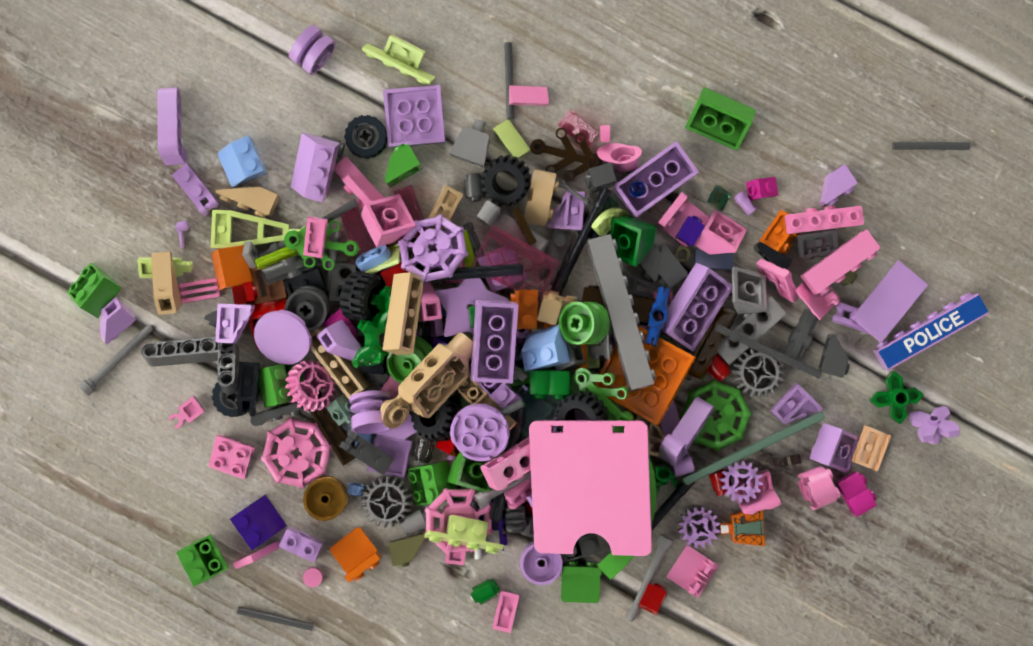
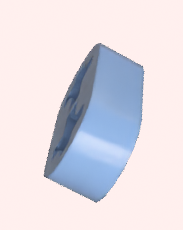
M383 245L360 255L356 259L355 264L364 272L386 262L391 257V252L386 245Z

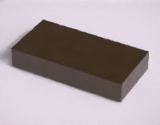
M519 207L512 210V214L529 246L536 244L537 241Z

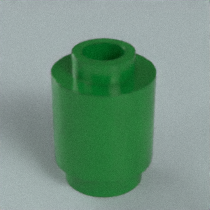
M493 578L474 586L471 596L475 603L479 602L482 605L497 597V594L501 591Z

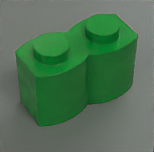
M530 371V395L534 396V399L544 400L546 396H554L555 400H564L566 396H570L571 373L569 371Z

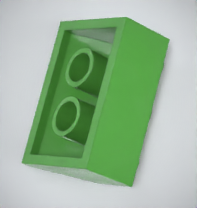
M703 87L685 128L737 151L753 122L756 110Z

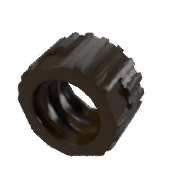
M800 454L783 457L784 466L801 464Z

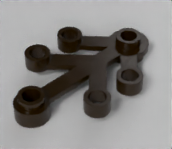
M564 128L556 130V137L561 140L566 151L547 146L540 139L532 141L530 145L532 153L536 155L547 153L565 158L554 165H548L545 169L546 172L549 167H553L555 169L554 173L573 162L582 163V165L574 170H567L564 173V179L568 182L573 181L576 176L586 170L600 166L603 163L597 153L591 152L585 141V135L582 133H577L574 136V141L580 145L585 156L577 154ZM559 130L565 131L564 137L558 136ZM578 135L583 136L584 139L582 142L576 141V137ZM536 143L541 144V150L536 151L534 145ZM591 159H595L597 161V164L595 166H591L589 164V161ZM567 172H571L573 174L572 179L569 180L566 178Z

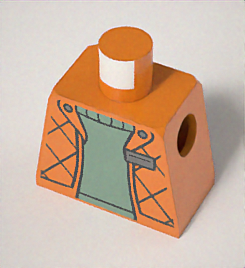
M763 510L755 514H744L742 511L730 513V522L720 523L719 525L720 535L731 534V541L734 543L765 546Z

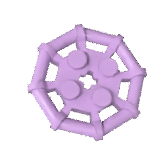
M440 214L433 218L420 221L415 220V228L406 233L402 240L398 242L402 270L421 276L424 283L453 277L454 271L463 259L468 256L464 228L457 226ZM436 225V229L434 230H423L424 227ZM443 226L451 230L452 233L447 235L442 232ZM418 231L420 236L414 243H411V239ZM457 239L458 249H453L452 241ZM436 245L437 251L429 253V248ZM408 249L414 253V258L409 260ZM452 256H456L454 260L451 262V264L447 266L446 264L449 262ZM417 264H420V265H422L423 267H425V269H424V271L422 272L421 270L417 269L415 266H416ZM434 267L443 268L441 271L431 273Z

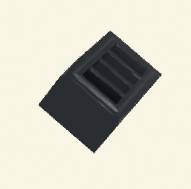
M761 242L756 243L753 247L766 261L773 262L776 266L788 270L792 262L791 258Z

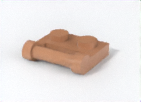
M257 266L251 268L254 280L252 285L256 286L258 297H255L254 304L288 298L283 282L284 279L269 285L264 280L267 296L262 297L257 272L262 271V269H258Z

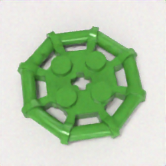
M712 379L711 382L688 392L689 395L680 419L683 418L696 397L711 390L712 396L704 399V401L713 405V412L718 410L721 417L714 421L713 416L710 415L693 441V444L698 443L715 449L717 452L744 439L743 435L749 418L752 416V411L749 410L740 388H735ZM717 390L729 393L730 395L727 399L717 396ZM736 399L741 411H735L731 403L732 400ZM736 416L742 418L736 430L733 428ZM727 431H730L733 434L732 436L720 441L719 435L724 434ZM704 432L713 434L714 441L701 436Z

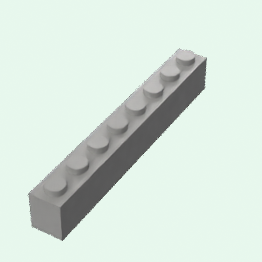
M611 234L590 239L587 241V248L603 303L608 312L612 334L629 392L651 387L654 385L656 377L654 370L650 369L648 364L650 362L648 350H644L642 344L645 343L642 331L639 332L638 330L639 318L637 313H633L632 306L634 301L632 295H628L626 289L628 287V280L621 272L623 268L622 260L620 257L617 258L616 250H618L616 240L612 239Z

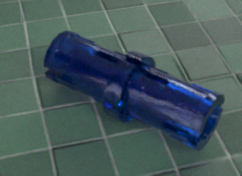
M639 180L631 183V187H629L630 196L634 198L640 197L645 190L644 183L642 181L639 182Z

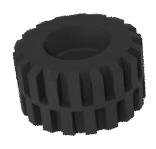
M511 155L499 156L497 159L492 160L484 170L483 178L481 179V184H483L482 191L486 192V198L490 197L493 204L497 202L499 203L498 206L505 204L506 207L512 204L516 205L520 200L522 201L529 191L532 178L531 174H529V167L524 165L525 162L523 160L520 162L516 156L511 158ZM500 171L512 173L517 180L516 188L513 190L500 188L496 181L497 173Z
M357 271L349 274L340 293V309L345 318L356 321L363 319L372 322L375 315L379 313V310L370 304V300L373 295H380V292L385 287L381 277Z
M579 391L571 394L561 401L554 414L557 417L556 420H576L574 410L579 408L587 414L589 421H606L609 419V415L605 414L608 409L602 405L604 401L602 399L599 401L596 394L591 396L589 391L585 393ZM559 426L557 431L563 432V426Z
M451 395L439 408L440 418L437 423L435 422L436 412L430 418H425L412 411L413 417L411 422H414L413 428L417 430L416 433L422 436V438L430 440L448 441L449 438L451 439L450 428L452 421L463 408V406H460V400Z

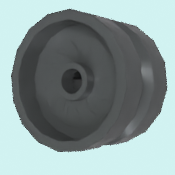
M306 285L296 289L286 300L284 310L298 315L306 323L305 326L308 331H313L320 327L329 316L331 304L324 290L314 285Z

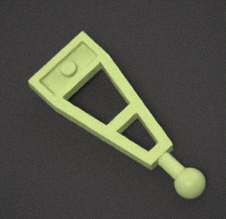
M212 210L211 248L234 247L244 245L247 242L231 243L233 217L258 223L257 239L247 240L251 241L254 246L281 242L289 231H300L301 229H290L289 224L232 210ZM265 225L282 228L283 235L264 238Z

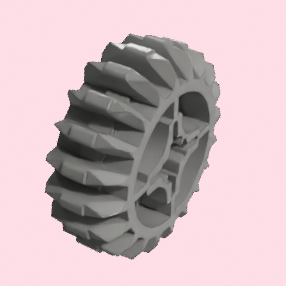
M751 347L748 348L749 354L744 351L742 353L744 358L740 356L736 358L740 361V364L733 363L734 367H738V371H732V374H738V377H735L733 381H740L736 386L737 388L744 386L743 394L750 390L749 397H753L755 392L757 398H761V392L764 397H768L767 390L774 394L773 386L780 388V385L776 383L777 380H784V378L779 377V374L785 373L784 370H779V367H782L784 364H777V359L757 350L754 352ZM760 356L756 365L752 367L745 365L751 358ZM765 359L770 362L773 374L766 370ZM760 367V371L767 375H758L756 377L754 371H751L750 369L755 370L759 369ZM744 371L751 375V386L744 378ZM761 379H771L766 386L757 388Z
M387 475L386 481L380 476L379 483L373 479L372 484L374 487L367 484L366 488L369 492H362L367 498H361V502L367 504L363 505L361 509H368L364 516L367 517L371 514L372 517L369 522L372 523L374 519H377L376 526H379L382 521L384 528L387 527L388 522H390L391 527H394V520L401 524L400 516L405 519L407 515L404 511L411 512V509L406 506L413 504V501L407 500V498L412 497V494L405 493L409 490V487L407 486L404 489L401 487L404 481H401L399 485L396 484L397 477L391 482L390 475ZM385 486L382 497L372 498L377 488ZM391 487L400 493L402 499L392 496ZM386 496L388 497L389 501L393 502L392 504L390 503L387 508L385 506L386 504L381 501L382 499L384 500ZM372 504L379 505L382 508L383 516L374 510ZM402 505L399 513L389 517L392 506Z

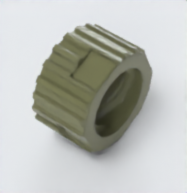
M683 246L677 247L673 252V255L681 264L687 262L691 255L689 249ZM681 250L686 253L684 259L678 258V252Z

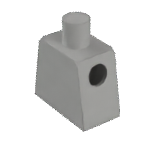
M475 119L472 129L464 126L450 150V156L484 168L490 139L488 134L483 133L486 122Z

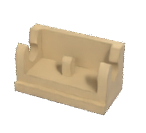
M444 185L426 219L437 217L440 214L450 221L463 194Z

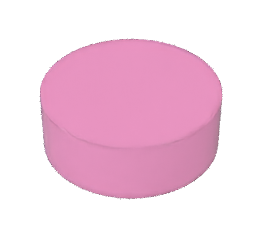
M317 567L307 569L303 575V581L309 587H317L323 580V573Z

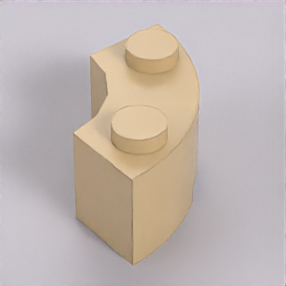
M534 169L524 216L527 223L546 227L547 219L551 220L553 208H550L552 194L557 193L559 182L555 181L556 173Z
M635 413L633 421H643L648 426L649 455L659 457V449L665 438L661 428Z

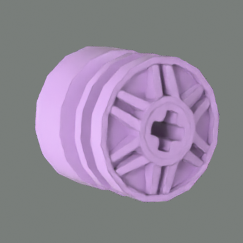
M365 391L350 396L349 401L352 405L350 411L355 413L351 417L352 431L354 433L375 434L391 429L384 425L380 412L381 405L386 400H391L388 392Z

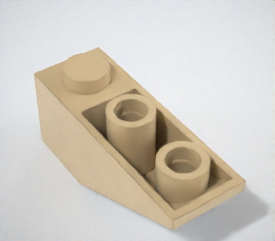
M262 187L221 189L215 192L220 195L219 199L228 203L233 200L238 203L237 207L248 211V208L256 210L254 214L265 218L266 215L272 217L281 197Z
M171 251L151 253L153 292L158 315L177 313L182 306Z

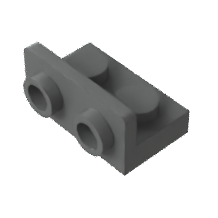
M836 229L797 235L798 249H796V253L804 260L813 259L815 256L827 257L839 248Z

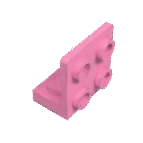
M681 192L656 225L681 245L687 247V244L675 238L686 218L694 215L700 218L704 225L709 217L686 200L688 196Z

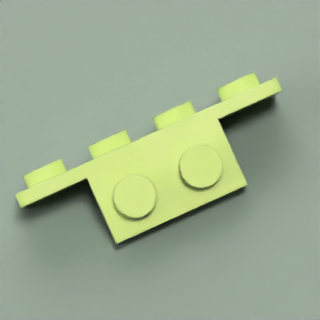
M394 35L389 36L384 51L369 43L362 47V51L368 57L377 58L383 61L384 65L395 67L402 74L417 78V81L422 84H431L435 79V76L419 69L426 51Z
M455 515L449 516L446 534L429 530L424 535L425 538H429L430 542L441 543V541L448 542V545L459 547L461 544L466 545L467 549L470 550L486 549V552L491 554H497V552L504 548L502 544L486 542L488 522Z

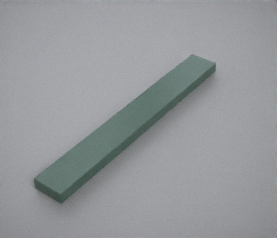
M823 412L814 413L693 473L681 477L682 484L689 485L824 420Z

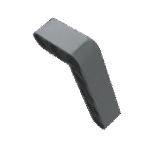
M216 337L147 343L141 349V354L145 361L153 367L218 361L217 380L222 391L226 394L237 392L239 348L236 343L215 342Z

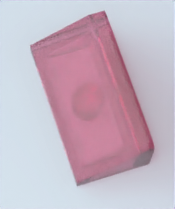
M571 109L558 124L560 128L566 129L567 134L573 139L577 133L584 134L588 147L599 136V132ZM582 135L576 137L577 142H582L584 139Z

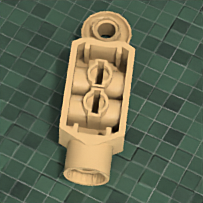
M459 332L447 345L438 344L398 386L399 394L392 400H386L381 405L380 412L384 425L391 429L399 427L407 419L410 410L422 417L430 418L468 378L473 341Z

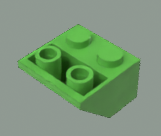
M90 262L82 270L77 281L72 283L67 293L81 309L99 318L101 309L113 300L121 287L114 279Z
M300 361L294 364H279L260 369L259 386L265 408L292 401L293 397L287 396L290 390L285 388L289 384L285 380L289 376L288 372L293 366L299 364ZM303 373L300 376V382L304 381Z
M449 460L407 468L415 506L431 504L445 488L447 490L455 489L454 484L447 482L450 472Z
M212 534L176 552L193 587L229 569Z

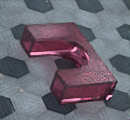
M412 185L393 191L394 195L400 194L413 221L425 219ZM359 206L341 215L350 241H355L359 244L360 251L356 256L376 248L361 218ZM418 231L414 235L415 238L420 236V233ZM402 236L395 242L398 244L399 240H402L404 236Z

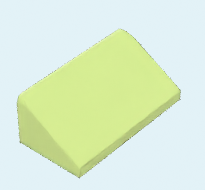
M509 119L493 128V131L513 158L516 156L519 159L531 150Z
M400 247L390 250L391 257L386 262L365 271V273L374 274L402 262Z

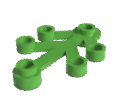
M332 220L329 222L326 238L333 232L340 230L341 225L338 221ZM333 223L338 224V228L336 230H333L331 228V225ZM306 226L299 232L296 230L289 231L284 237L285 245L289 249L298 251L306 267H314L316 259L303 255ZM293 236L297 238V241L294 244H292L290 241L291 237ZM347 241L346 243L325 242V249L344 251L348 256H355L360 251L359 244L355 241ZM352 244L354 246V250L352 252H349L348 246ZM324 252V257L320 258L323 262V268L329 271L333 270L335 262ZM309 258L313 260V264L310 266L307 264ZM327 261L332 262L331 268L326 267Z
M579 368L574 372L573 379L579 386V391L585 393L588 388L592 395L596 394L598 396L597 399L599 401L602 399L604 401L603 405L616 417V421H621V417L625 418L626 421H633V415L629 411H621L607 397L616 396L620 400L625 399L629 395L626 387L598 388L594 383L603 382L605 385H611L615 381L613 373L592 374L587 368ZM580 375L584 376V381L580 379ZM606 376L611 378V382L606 380ZM620 390L624 391L625 396L620 395Z

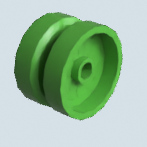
M572 302L564 307L559 317L561 335L567 342L574 345L599 343L607 336L609 331L610 319L608 312L597 302Z
M416 337L413 354H388L386 367L389 374L395 381L401 384L433 348L424 339Z

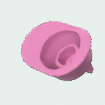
M620 143L605 144L597 152L601 160L611 162L619 172L635 171L638 169V158L642 154L641 148L638 146Z

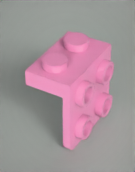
M769 469L756 472V474L762 475L758 481L763 483V485H758L761 492L754 493L756 498L754 499L750 496L749 502L742 499V502L738 503L744 514H755L760 510H771L781 505V501L773 489ZM738 478L739 483L737 484V486H744L745 484L743 481L745 480V478ZM753 478L751 479V482H750V486H751V487H753V485H754V479H753ZM743 490L735 492L738 495L746 494Z

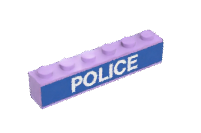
M966 293L959 297V302L946 304L943 306V311L939 313L937 311L932 312L926 316L927 320L923 322L919 320L910 325L911 329L895 333L893 335L894 338L890 341L885 339L881 343L876 344L877 348L873 352L883 370H890L988 315L989 312L979 294Z

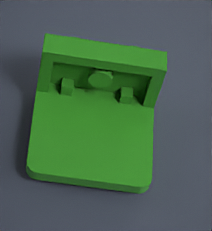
M571 560L563 563L561 580V600L563 602H599L600 575H602V570L597 566L596 561H586V564Z

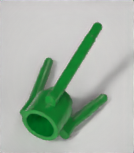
M655 466L653 470L657 483V495L661 485L668 484L670 480L674 487H677L674 473H671L666 467L659 468Z

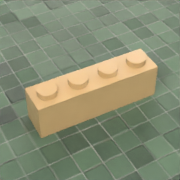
M411 272L394 274L383 351L395 355L413 354L424 283L419 275Z
M325 326L318 327L311 332V351L348 399L350 396L364 392L371 387V384L361 371L353 366L351 360L326 351L317 337L326 328Z

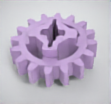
M742 460L740 465L735 462L733 467L730 465L726 466L728 471L721 472L725 475V478H720V481L724 482V485L720 488L727 490L724 495H731L730 500L732 501L737 498L738 503H741L742 499L749 502L750 496L755 499L756 495L754 493L761 492L758 485H763L762 482L758 481L762 477L761 474H756L758 468L752 469V463L750 462L745 466V461ZM737 469H746L748 471L740 474ZM731 475L732 484L729 486V477ZM738 478H745V480L743 481L745 484L744 486H737V484L739 483ZM752 478L754 479L753 487L750 486ZM743 490L746 494L738 495L735 492Z
M693 506L692 512L686 509L687 515L681 514V517L684 519L683 522H678L682 526L678 532L684 533L681 539H688L686 544L691 545L693 543L694 548H697L698 544L702 548H705V543L712 545L711 539L717 540L718 538L715 536V533H720V530L716 528V526L720 525V522L714 521L717 515H710L712 512L710 509L705 512L703 506L700 507V510ZM695 515H701L699 518L696 519L691 518ZM709 520L711 522V530L708 529L707 525ZM692 523L701 524L705 531L697 530ZM687 524L690 525V529H691V531L689 532V535H688L687 529H686ZM699 536H707L704 539L696 540Z

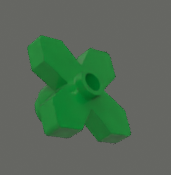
M891 371L885 379L887 391L875 392L869 401L877 408L889 406V417L896 423L901 424L908 416L906 405L917 404L924 394L915 387L903 389V377L895 371Z

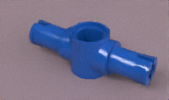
M658 287L656 301L653 303L651 312L648 315L649 330L645 341L647 345H650L651 341V346L658 345L660 330H663L664 322L668 318V306L666 305L671 291L669 288H666L664 291V287ZM653 313H661L662 321H656L653 318Z

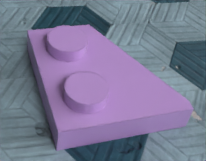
M566 191L562 202L555 209V213L550 222L547 223L546 228L581 231L585 218L584 202L571 192ZM577 192L586 199V192Z
M218 304L215 342L237 343L255 309V305Z
M795 383L769 411L783 424H788L797 418L801 419L815 411L819 412L823 408L799 384Z

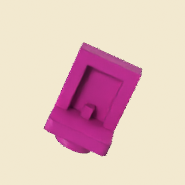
M776 177L760 178L746 182L750 201L779 196Z

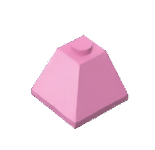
M715 209L705 223V228L694 245L709 255L735 253L747 229Z

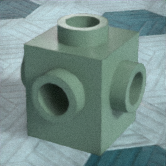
M345 394L326 407L338 426L345 422L347 425L350 424L351 417L355 415V413L350 411L352 405Z

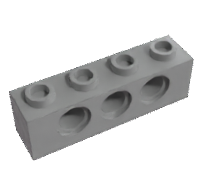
M770 296L767 298V311L764 312L766 320L764 322L758 320L757 315L759 312L745 313L741 316L743 320L738 324L734 322L730 329H735L741 335L757 341L787 313ZM745 324H749L752 327V332L749 335L743 331ZM726 336L718 354L730 365L749 346L738 342L737 346L733 348L729 345V339Z

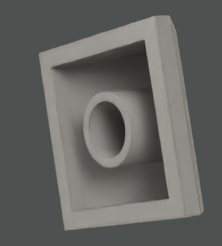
M734 266L732 267V297L737 314L767 311L766 276Z

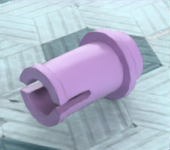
M742 190L734 199L736 200L735 203H738L748 216L757 207L746 196L747 193H744Z
M517 329L516 345L519 342L524 344L529 329Z

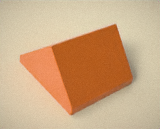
M244 245L221 248L211 253L219 291L243 285L244 282H254L252 271L242 255Z

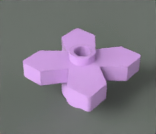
M946 406L935 408L931 415L922 411L909 413V420L912 426L919 427L918 437L923 443L937 444L941 442L944 436L951 438L960 435V428L957 423L948 421L950 419V411Z

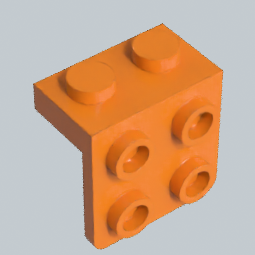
M356 527L330 547L331 554L346 572L344 577L348 582L352 580L357 582L364 576L363 572L368 568L373 570L377 567L382 557L361 527Z

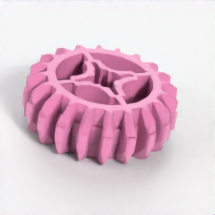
M301 361L288 372L289 376L285 381L289 384L285 388L290 390L287 396L293 397L291 402L298 403L297 408L303 406L304 411L310 409L311 412L322 410L334 400L335 397L333 395L337 392L334 387L337 383L332 381L333 378L323 365H319V361ZM305 373L304 381L300 382L301 374ZM323 389L322 396L318 399L319 390Z

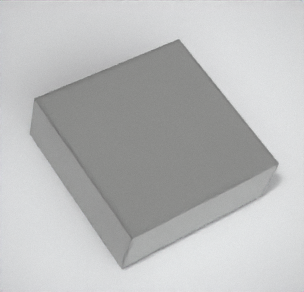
M247 241L244 243L242 255L251 269L256 267L255 259L258 258L259 253L251 241Z

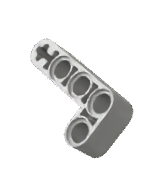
M488 200L476 216L478 220L538 259H540L549 245L546 239L531 230L537 243L529 246L516 220Z

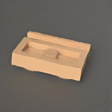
M864 425L851 461L878 472L891 435Z

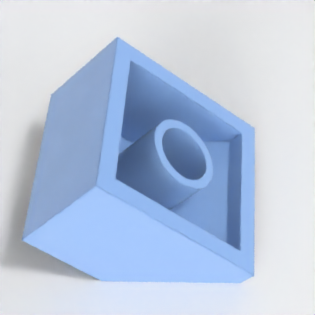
M249 135L231 142L217 153L232 188L268 174L256 145Z
M559 324L527 334L521 351L525 371H540L570 362L566 340L561 335Z

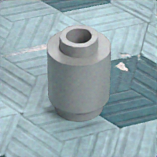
M420 509L401 520V526L406 535L410 533L412 535L426 528V512H422Z

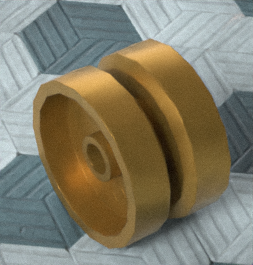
M320 477L306 488L303 496L304 508L316 520H332L346 508L349 494L344 483L336 477ZM324 495H326L329 498L327 502L324 501Z

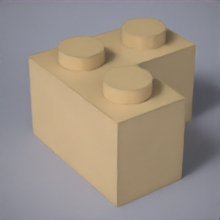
M543 291L537 309V320L556 325L557 322L559 323V317L567 304L579 301H577L576 297L566 295V298L558 296L559 293L556 291Z

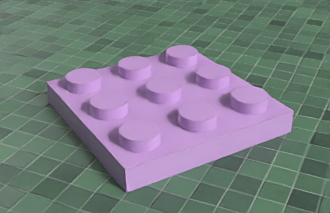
M440 85L383 90L388 148H394L403 143L410 146L446 143Z

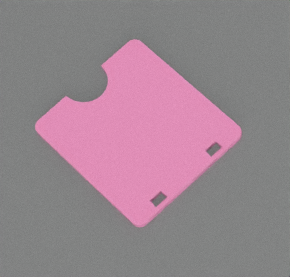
M536 420L532 422L529 426L535 549L539 553L573 554L575 544L581 536L595 533L606 539L611 547L612 555L646 556L650 554L652 550L647 424L643 421ZM552 426H563V432H553ZM613 426H625L624 432H613Z

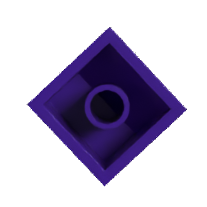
M266 494L230 518L251 550H254L287 526Z

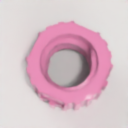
M610 125L600 126L601 142H610Z

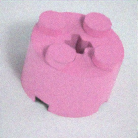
M818 466L798 474V478H801L798 481L800 491L805 501L811 502L812 505L809 507L812 510H817L834 503L840 497L838 488L834 487L832 482L833 474L829 468L824 469L822 466Z

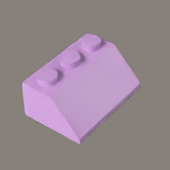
M303 132L291 188L304 198L323 203L329 194L340 143Z

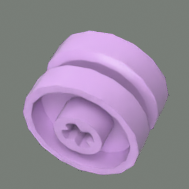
M310 25L293 44L289 52V58L297 65L303 63L302 68L310 75H314L332 55L336 47V41L328 35L323 36L322 30L316 25Z
M531 541L524 547L521 552L520 567L522 574L528 581L536 585H547L559 577L563 565L561 554L539 553L534 547V541ZM544 560V565H541L538 561Z

